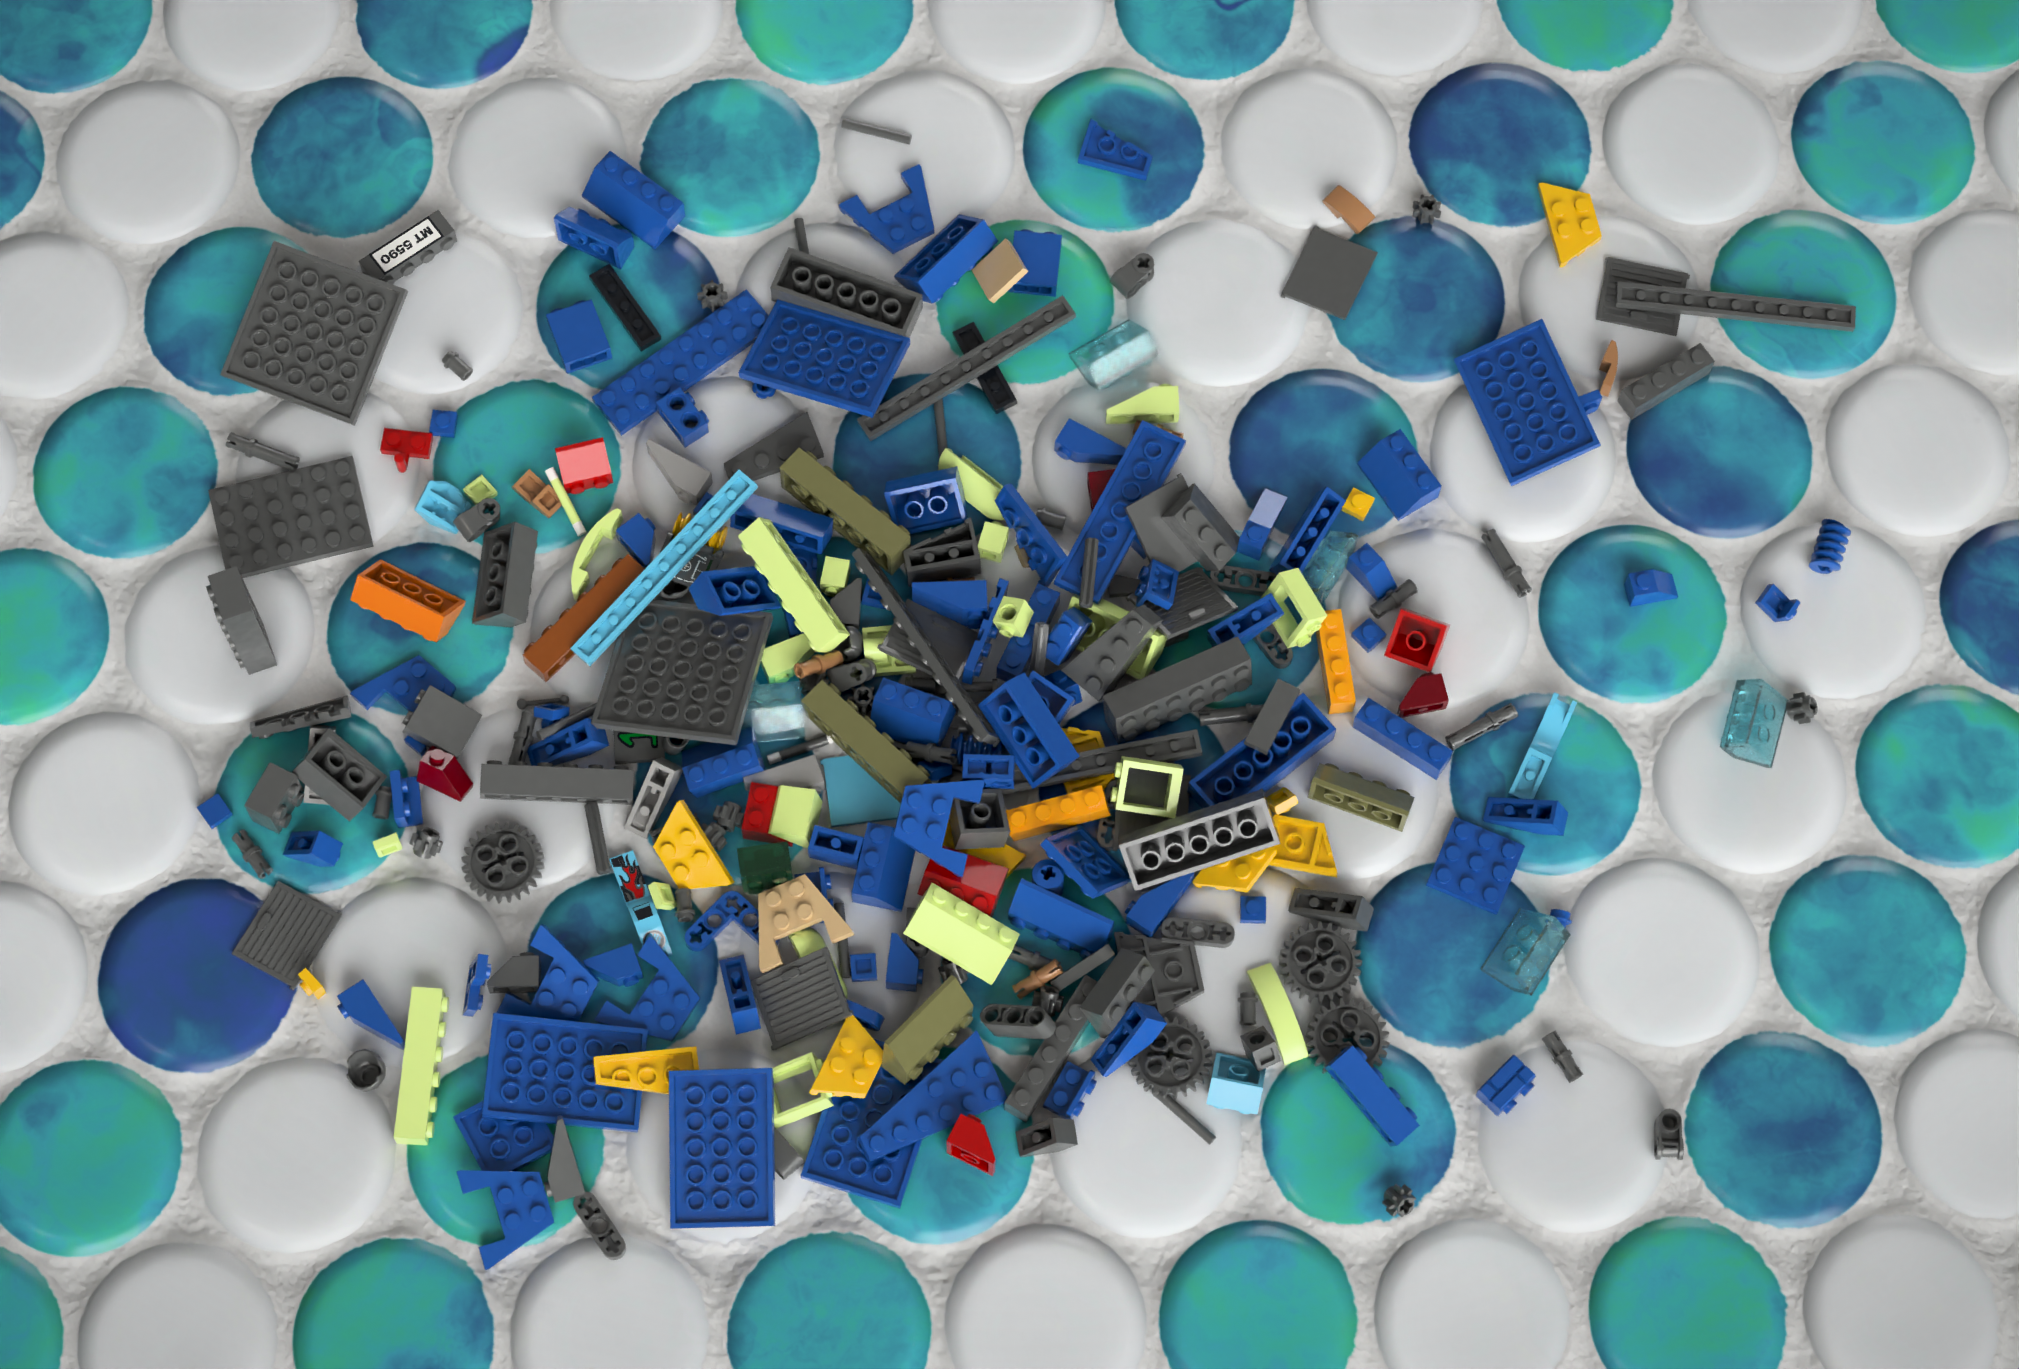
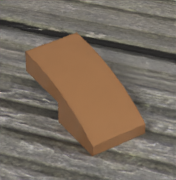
M1340 185L1322 200L1337 219L1342 217L1356 234L1360 233L1375 218L1363 203Z
M1611 340L1599 368L1600 371L1607 373L1600 389V394L1607 397L1615 380L1618 365L1616 341Z
M530 469L512 486L515 492L547 518H550L562 506L555 490L549 484L546 485Z

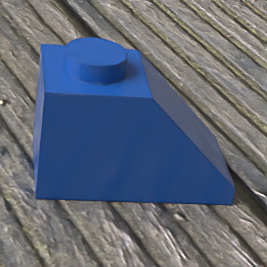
M638 513L616 529L618 541L629 554L646 569L654 557L656 542L654 530L656 528L649 518L644 519Z
M1368 543L1364 544L1348 558L1346 569L1376 601L1382 599L1387 591L1397 588L1384 560Z
M1654 569L1628 573L1624 583L1630 607L1678 598L1674 579L1670 573Z
M321 831L291 832L283 855L319 867L335 866V863L340 858V850L343 843Z
M891 933L886 989L917 992V984H922L924 969H919L918 958L898 934Z
M632 943L583 960L584 965L596 977L619 987L622 985L625 987L633 986L639 982V979L643 978Z

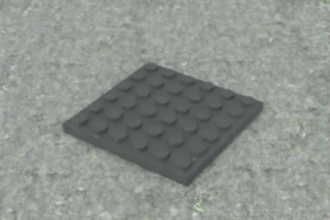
M274 241L220 375L355 426L408 291Z
M653 599L617 637L591 724L597 729L737 745L772 625V613L756 611L719 616L698 609L696 604Z

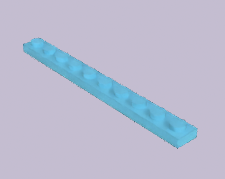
M738 470L571 647L572 652L587 665L591 666L758 488L757 484L741 470Z

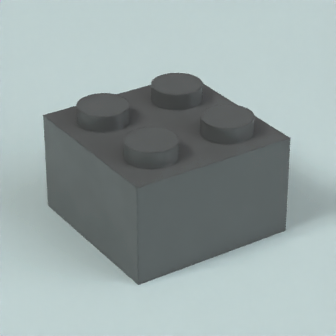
M270 762L244 806L253 822L279 834L282 828H286L292 818L291 813L295 806L298 807L302 803L304 790L297 775Z
M1001 788L983 789L979 804L953 798L949 822L955 850L1001 848L1005 846L1010 829Z

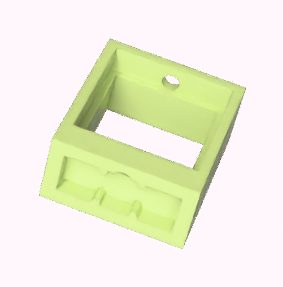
M1299 568L1278 573L1261 597L1263 598L1271 593L1283 610L1284 615L1272 624L1287 648L1307 645L1311 641L1312 635L1321 628V623L1327 617L1325 610ZM1288 596L1302 617L1299 625L1284 602Z
M1121 756V762H1116L1114 777H1117L1118 780L1117 786L1111 789L1110 802H1114L1115 810L1175 818L1184 769L1179 764ZM1129 767L1169 773L1164 808L1123 802Z
M811 1052L773 1067L774 1084L811 1069L816 1079L824 1062L822 1058L818 1059ZM774 1088V1127L777 1129L834 1106L831 1099L833 1097L832 1093L820 1092L821 1097L782 1112Z

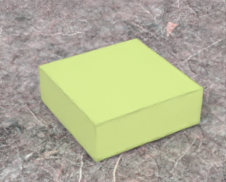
M482 474L463 488L465 495L475 505L483 499H493L498 495L496 489Z
M397 833L373 841L374 848L380 858L402 849Z
M653 882L648 885L656 909L672 910L677 907L670 884Z

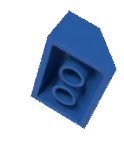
M568 207L554 217L559 241L619 269L623 267L635 247L633 236L629 231L623 228L617 229L604 219L593 218L582 209L576 210Z
M1401 429L1380 440L1357 463L1398 521L1439 497L1441 484Z
M957 466L886 482L884 495L892 522L897 526L902 525L910 534L964 523V520L968 519L964 490Z
M755 566L703 571L688 588L698 609L719 616L773 610L781 607L775 593L767 584L769 582L768 579Z
M883 677L873 699L870 719L876 724L875 729L880 734L885 732L892 740L907 744L908 741L921 744L935 743L938 747H941L956 709L952 702Z
M753 727L741 730L737 745L707 742L682 751V769L689 791L696 798L744 782L743 777L766 770Z
M868 822L852 889V902L902 912L916 850L893 837L894 827Z

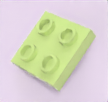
M892 625L862 628L864 656L875 663L877 669L875 677L916 673L915 667L877 649L879 644L882 645Z

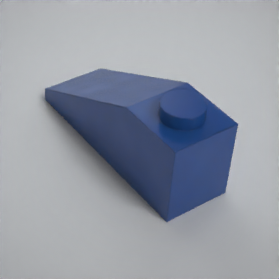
M1069 418L1055 440L1054 451L1062 459H1070L1074 462L1118 465L1126 448Z
M1266 488L1264 489L1240 536L1237 552L1260 561L1288 497Z
M1270 593L1208 629L1207 640L1214 647L1238 636L1241 643L1245 645L1283 616L1284 612Z
M585 718L529 746L527 753L531 766H538V763L541 762L552 763L555 766L589 756L610 746L605 729H597L591 724L592 719Z
M1488 797L1483 821L1541 835L1564 836L1568 812L1559 801Z
M1195 873L1174 878L1141 895L1137 902L1131 901L1125 910L1127 914L1126 924L1141 934L1146 935V937L1152 938L1192 883Z
M744 955L719 960L736 1035L761 1029Z
M364 979L337 995L341 1003L337 1007L345 1019L350 1017L354 1024L404 1050V1040Z
M1134 1001L1090 1060L1101 1075L1107 1077L1153 1043L1167 1022L1154 1006Z

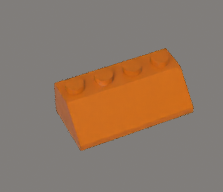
M381 559L358 574L350 599L361 608L369 609L379 614L383 619L392 620L400 624L402 628L414 631L422 635L424 639L434 642L439 641L448 634L466 601Z

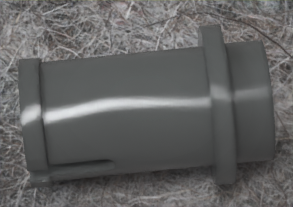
M449 351L442 359L444 367L450 368L462 381L468 379L473 373V369L459 358L457 352Z
M1045 507L1043 509L1038 508L1036 516L1043 525L1063 530L1066 520L1065 515L1046 511Z
M913 675L905 678L906 686L935 694L936 681L934 678L913 677Z
M380 786L375 792L377 798L372 816L387 820L389 818L392 791L390 787Z
M688 888L677 889L675 891L677 905L675 917L678 918L679 922H690L695 915V911L692 910L691 890Z
M1253 992L1240 993V998H1238V1002H1240V1025H1256L1255 1002H1258V998L1255 997Z

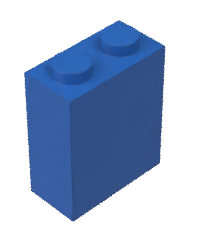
M1028 229L1014 230L1013 247L1028 272L1008 292L1056 297L1062 235L1054 232L1038 233Z
M592 299L588 301L581 300L573 306L564 309L557 308L551 311V313L546 314L548 326L567 374L613 359L611 348Z

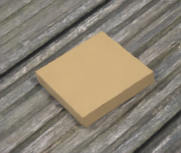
M1005 238L972 269V272L988 300L995 303L1028 270L1012 243Z

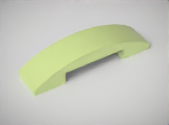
M618 508L599 520L586 535L579 547L571 577L575 601L585 592L590 582L588 572L585 570L603 536L613 540L616 529L620 527L623 521L622 511Z
M1268 963L1247 971L1253 990L1259 997L1276 1038L1275 1042L1284 1065L1308 1057L1309 1054L1298 1021L1272 964Z

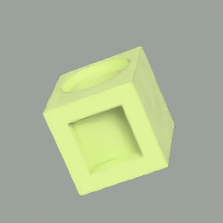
M985 521L978 543L980 558L1001 563L1009 537V527L997 521L991 523Z
M825 557L820 580L821 592L827 596L834 597L847 587L851 570L850 560Z
M1003 596L993 623L1003 636L1023 638L1034 612L1025 599Z

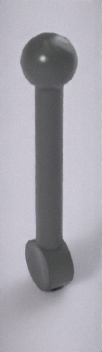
M562 695L560 698L533 701L519 699L517 706L523 710L527 706L549 703L565 705L569 702V697Z

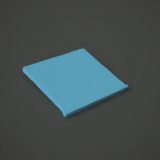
M850 756L820 760L821 765L824 766L831 828L897 819L900 803Z

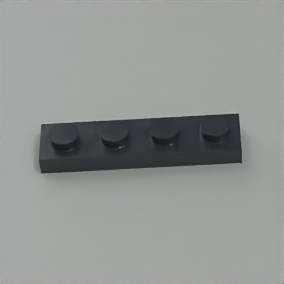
M610 264L589 275L590 281L641 352L661 340V335Z
M974 322L952 332L963 355L985 342ZM998 365L976 378L995 414L1017 404V400Z

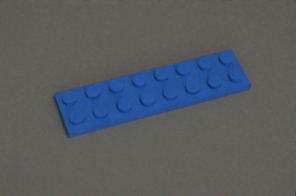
M746 289L592 397V401L622 436L655 413L658 400L678 387L685 392L752 345L769 315Z
M1142 420L1067 559L1057 574L1054 585L1080 596L1086 538H1097L1099 545L1093 602L1100 603L1136 537L1135 530L1124 507L1164 485L1186 445V440Z

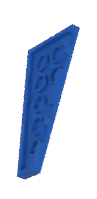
M977 1030L858 1138L868 1163L955 1125L960 1114L976 1116L1005 1103L1008 1097Z

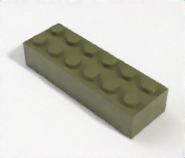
M799 447L779 467L781 487L810 511L833 518V529L856 548L869 552L877 564L891 576L904 563L903 551L911 547L908 530L902 525L897 526L894 524L885 511H878L874 508L872 502L866 496H859L854 492V488L850 483L838 479L835 472L826 465L823 467L818 463L817 458L811 452H805Z
M821 680L801 700L807 718L826 735L831 736L830 738L899 803H901L905 786L932 784V781L928 778L930 774L921 765L916 767L910 761L912 760L911 756L904 749L898 750L892 745L894 741L887 733L883 732L880 734L875 729L876 724L868 716L863 718L857 712L859 710L858 707L851 700L845 701L840 697L841 692L832 683L827 685Z

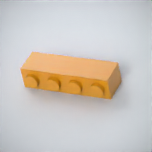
M1341 609L1326 610L1327 617L1321 623V628L1316 631L1328 714L1353 712L1356 699Z
M1102 785L1006 810L1010 829L1009 834L1013 842L1111 816Z

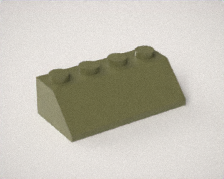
M1319 763L1308 794V798L1401 832H1403L1415 798L1410 796V793L1405 790L1390 789L1380 781L1371 782L1365 780L1358 773L1343 772L1337 766L1329 763L1325 765Z
M951 975L884 1042L881 1067L904 1085L911 1079L915 1080L923 1071V1066L927 1062L932 1063L938 1057L940 1049L944 1045L949 1046L956 1038V1033L961 1028L966 1029L973 1020L972 1012L974 1005L956 977Z

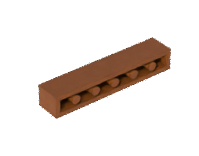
M629 554L623 559L619 558L613 564L611 571L606 575H601L589 592H583L571 609L567 608L564 610L559 620L553 626L549 625L546 627L541 637L536 642H531L525 648L523 654L525 664L542 680L547 682L575 655L571 647L645 568Z

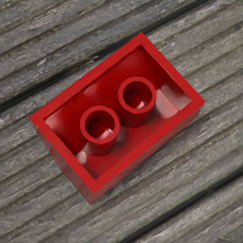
M945 845L942 846L944 849L968 854ZM968 854L963 877L960 878L930 859L917 894L923 896L931 883H934L988 916L993 917L1009 868Z

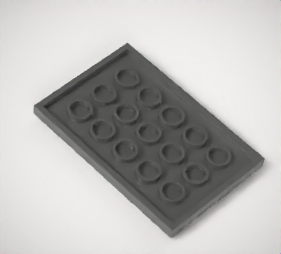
M353 456L208 490L225 570L237 566L242 578L374 547Z

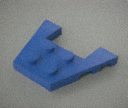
M920 164L901 173V179L911 194L871 214L868 213L858 195L838 204L839 210L844 215L847 214L851 217L855 224L859 227L862 226L870 233L872 238L892 254L935 233Z
M418 655L354 689L350 695L368 710L386 692L407 711L414 712L418 705L414 701L421 689L426 691L431 685L452 697L456 687ZM410 736L404 739L405 743L421 757L424 755L427 749L424 744Z
M971 780L905 786L893 837L920 854H924L957 877L962 878L968 854L942 848L953 798L979 804L985 781Z
M541 924L530 946L552 956L554 959L532 1003L507 992L497 1013L579 1022L600 980L549 931L550 929L546 925Z
M649 936L637 956L659 969L630 1014L606 1001L594 1020L607 1025L648 1029V1036L673 1042L701 998L655 939Z
M456 1171L463 1194L490 1187L505 1239L478 1247L485 1270L490 1269L554 1223L540 1172Z

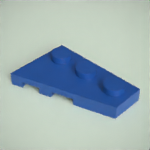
M1090 119L1078 157V163L1146 181L1153 156L1134 144L1121 140L1116 136V133L1109 129H1103L1098 126L1096 121Z

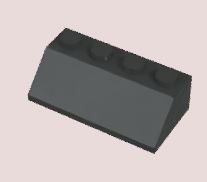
M512 522L484 532L472 624L511 628L526 623L538 531L520 523Z

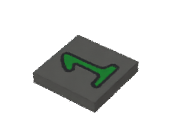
M613 731L615 765L653 762L655 759L665 758V751L662 747L663 736Z

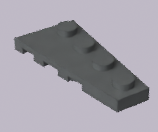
M808 412L725 462L724 468L729 479L738 470H741L752 481L779 473V467L799 447L805 452H811L817 459L823 458L824 453Z
M348 695L250 722L252 737L264 739L278 732H289L297 728L350 718L351 708Z

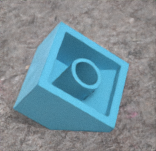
M1216 1052L1206 1104L1213 1105L1218 1109L1228 1108L1237 1110L1243 1114H1257L1266 1068L1258 1072L1249 1059Z

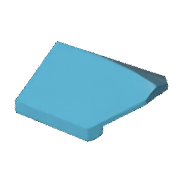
M430 480L414 510L430 525L457 534L459 530L453 524V521L461 513L469 510L471 504L466 501L459 489L450 483Z

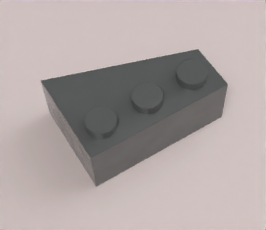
M971 517L964 520L963 524L953 529L950 527L944 530L943 534L933 539L928 538L903 551L904 568L909 587L912 586V582H937L948 580L947 578L951 577L954 579L981 574L980 555Z

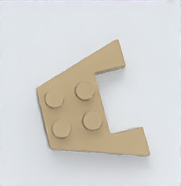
M805 874L758 894L759 968L762 973L784 965L776 941L794 932L824 921L833 944L854 935L853 930Z

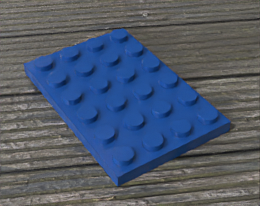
M777 299L738 372L739 378L873 418L910 346V338Z
M1543 319L1454 359L1511 486L1601 446Z
M493 1013L482 1117L556 1124L557 1116L562 1115L567 1126L637 1133L639 1129L642 1091L595 1084L593 1057L646 1051L648 1029Z
M874 1039L883 1050L884 1042ZM936 1058L932 1063L927 1062L923 1066V1071L915 1080L911 1079L906 1085L880 1066L865 1098H852L847 1095L831 1097L834 1106L822 1110L801 1178L900 1209L923 1139L868 1163L858 1138L943 1060Z
M773 1068L669 1071L670 1229L775 1226Z

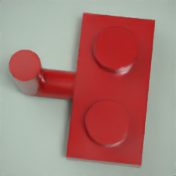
M384 428L380 447L381 454L395 455L394 461L399 472L404 473L407 470L409 457L430 459L433 434Z

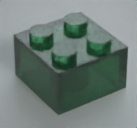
M788 841L737 848L743 893L759 894L766 889H771L793 879Z

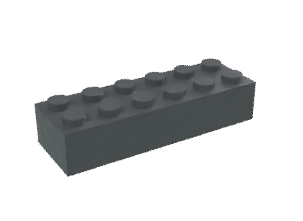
M788 247L770 287L771 299L775 302L777 299L908 338H910L923 308L922 294Z
M235 566L209 575L210 585L206 586L210 600L213 602L217 621L220 623L221 629L234 652L236 660H238L240 668L245 667L248 674L251 675L277 666L263 621L238 567Z
M1238 636L1104 695L1105 722L1118 744L1124 741H1132L1142 733L1154 731L1160 725L1169 721H1177L1187 713L1199 711L1205 705L1214 701H1222L1232 693L1246 690L1252 685L1251 658Z
M1263 789L1120 835L1118 836V843L1134 890L1137 891L1279 845L1280 839Z

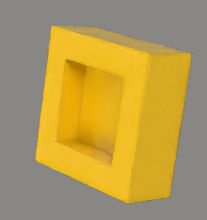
M1353 487L1341 511L1364 521L1375 498Z
M1286 787L1266 797L1270 810L1276 815L1286 813L1291 807L1298 804L1296 795Z
M306 968L298 974L302 981L299 986L308 996L313 993L317 999H320L326 993L323 986Z

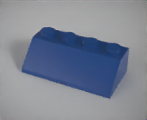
M611 151L595 166L582 193V198L654 249L664 241L685 217L684 203Z
M959 214L896 273L894 278L906 289L922 294L923 302L933 304L943 297V293L950 287L956 285L963 274L972 270L982 256L989 254L998 240L984 219Z
M1025 672L1006 681L978 704V707L1009 754L1014 755L1015 763L1032 789L1080 757Z
M1023 878L1019 882L1008 911V920L1016 928L1022 930L1027 928L1042 940L1050 939L1057 942L1056 945L1063 950L1070 951L1072 949L1080 953L1079 955L1083 959L1104 945L1109 944L1113 936V920Z

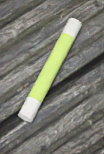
M554 467L547 469L545 473L577 536L585 534L586 530Z

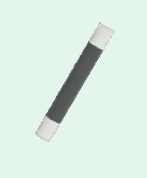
M823 735L767 755V759L771 765L834 743V741L830 738L831 736Z

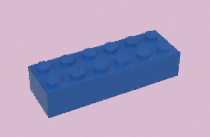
M1302 693L1295 700L1267 755L1245 745V739H1243L1189 781L1187 792L1202 809L1263 789L1265 794L1334 739L1336 728L1312 701Z

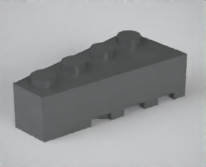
M1146 605L1133 609L1062 668L1061 671L1097 701L1102 700L1104 695L1113 692L1163 619Z

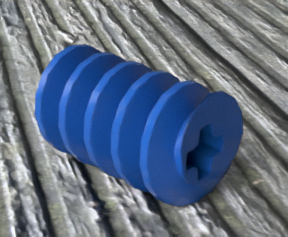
M1822 520V526L1819 529V535L1816 540L1817 543L1811 555L1812 560L1809 562V567L1813 571L1821 574H1830L1832 571H1839L1841 569V565L1838 562L1843 561L1841 554L1846 552V548L1843 545H1847L1849 542L1846 537L1851 535L1850 529L1836 520Z
M960 732L957 739L953 735L950 749H956L957 754L951 755L957 756L958 764L962 765L963 754L1001 755L1003 745L1001 741H999L996 747L988 743L984 745L983 741L974 743L973 735H970L965 741L963 733Z
M1041 860L1033 867L1032 883L1062 896L1064 888L1063 868L1054 860Z

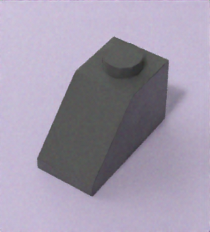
M856 578L830 600V607L844 626H854L858 630L860 628L862 578Z
M531 952L520 953V956H513L487 981L489 993L537 992L541 985L540 957Z
M1052 1117L1016 1131L1020 1157L1060 1152L1078 1145L1073 1119Z

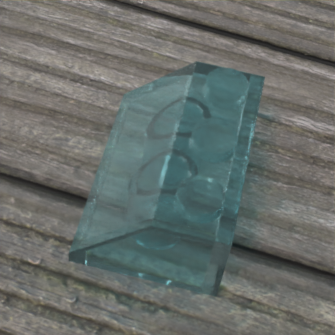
M1130 319L1068 353L1087 383L1097 390L1109 387L1116 379L1130 375L1132 370L1151 363L1152 359L1159 355L1149 330Z
M1330 531L1316 549L1318 552L1314 558L1311 557L1305 567L1306 571L1303 576L1321 606L1346 568L1348 558L1355 552L1358 535L1355 533Z
M1763 679L1737 680L1724 732L1721 737L1720 748L1735 759L1772 768L1786 714V705L1789 700Z
M800 681L754 685L741 730L753 727L757 742L805 738Z
M1519 908L1480 969L1509 989L1532 996L1571 934L1556 917Z

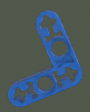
M727 891L686 931V946L696 952L703 950L732 921L759 945L758 910L737 891ZM728 899L731 901L737 899V906L742 910L738 917H736L738 910L735 907L730 906L728 908ZM748 914H754L758 920L755 925L747 926L743 923L744 917ZM712 915H718L722 921L719 926L711 927L707 924L708 918ZM703 925L706 931L701 935L702 942L698 943L695 941L691 943V935L698 936L703 931L702 927H700Z

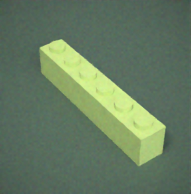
M759 517L738 535L742 542V549L752 556L756 562L754 566L761 574L766 576L769 581L767 583L769 588L779 595L782 600V607L793 615L796 627L806 634L809 639L808 644L814 651L830 653L850 635L771 520Z
M412 987L394 1129V1139L397 1144L428 1145L429 1138L434 1136V1122H431L432 1112L436 1113L437 1097H434L435 1087L440 1085V1072H437L438 1062L443 1060V1047H440L441 1037L446 1035V1022H443L444 1012L447 1013L449 1009V997H446L444 990L441 988Z

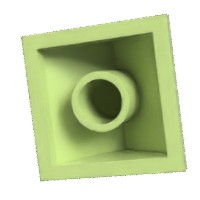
M778 786L768 833L808 849L814 826H818L823 803L817 791L808 788Z

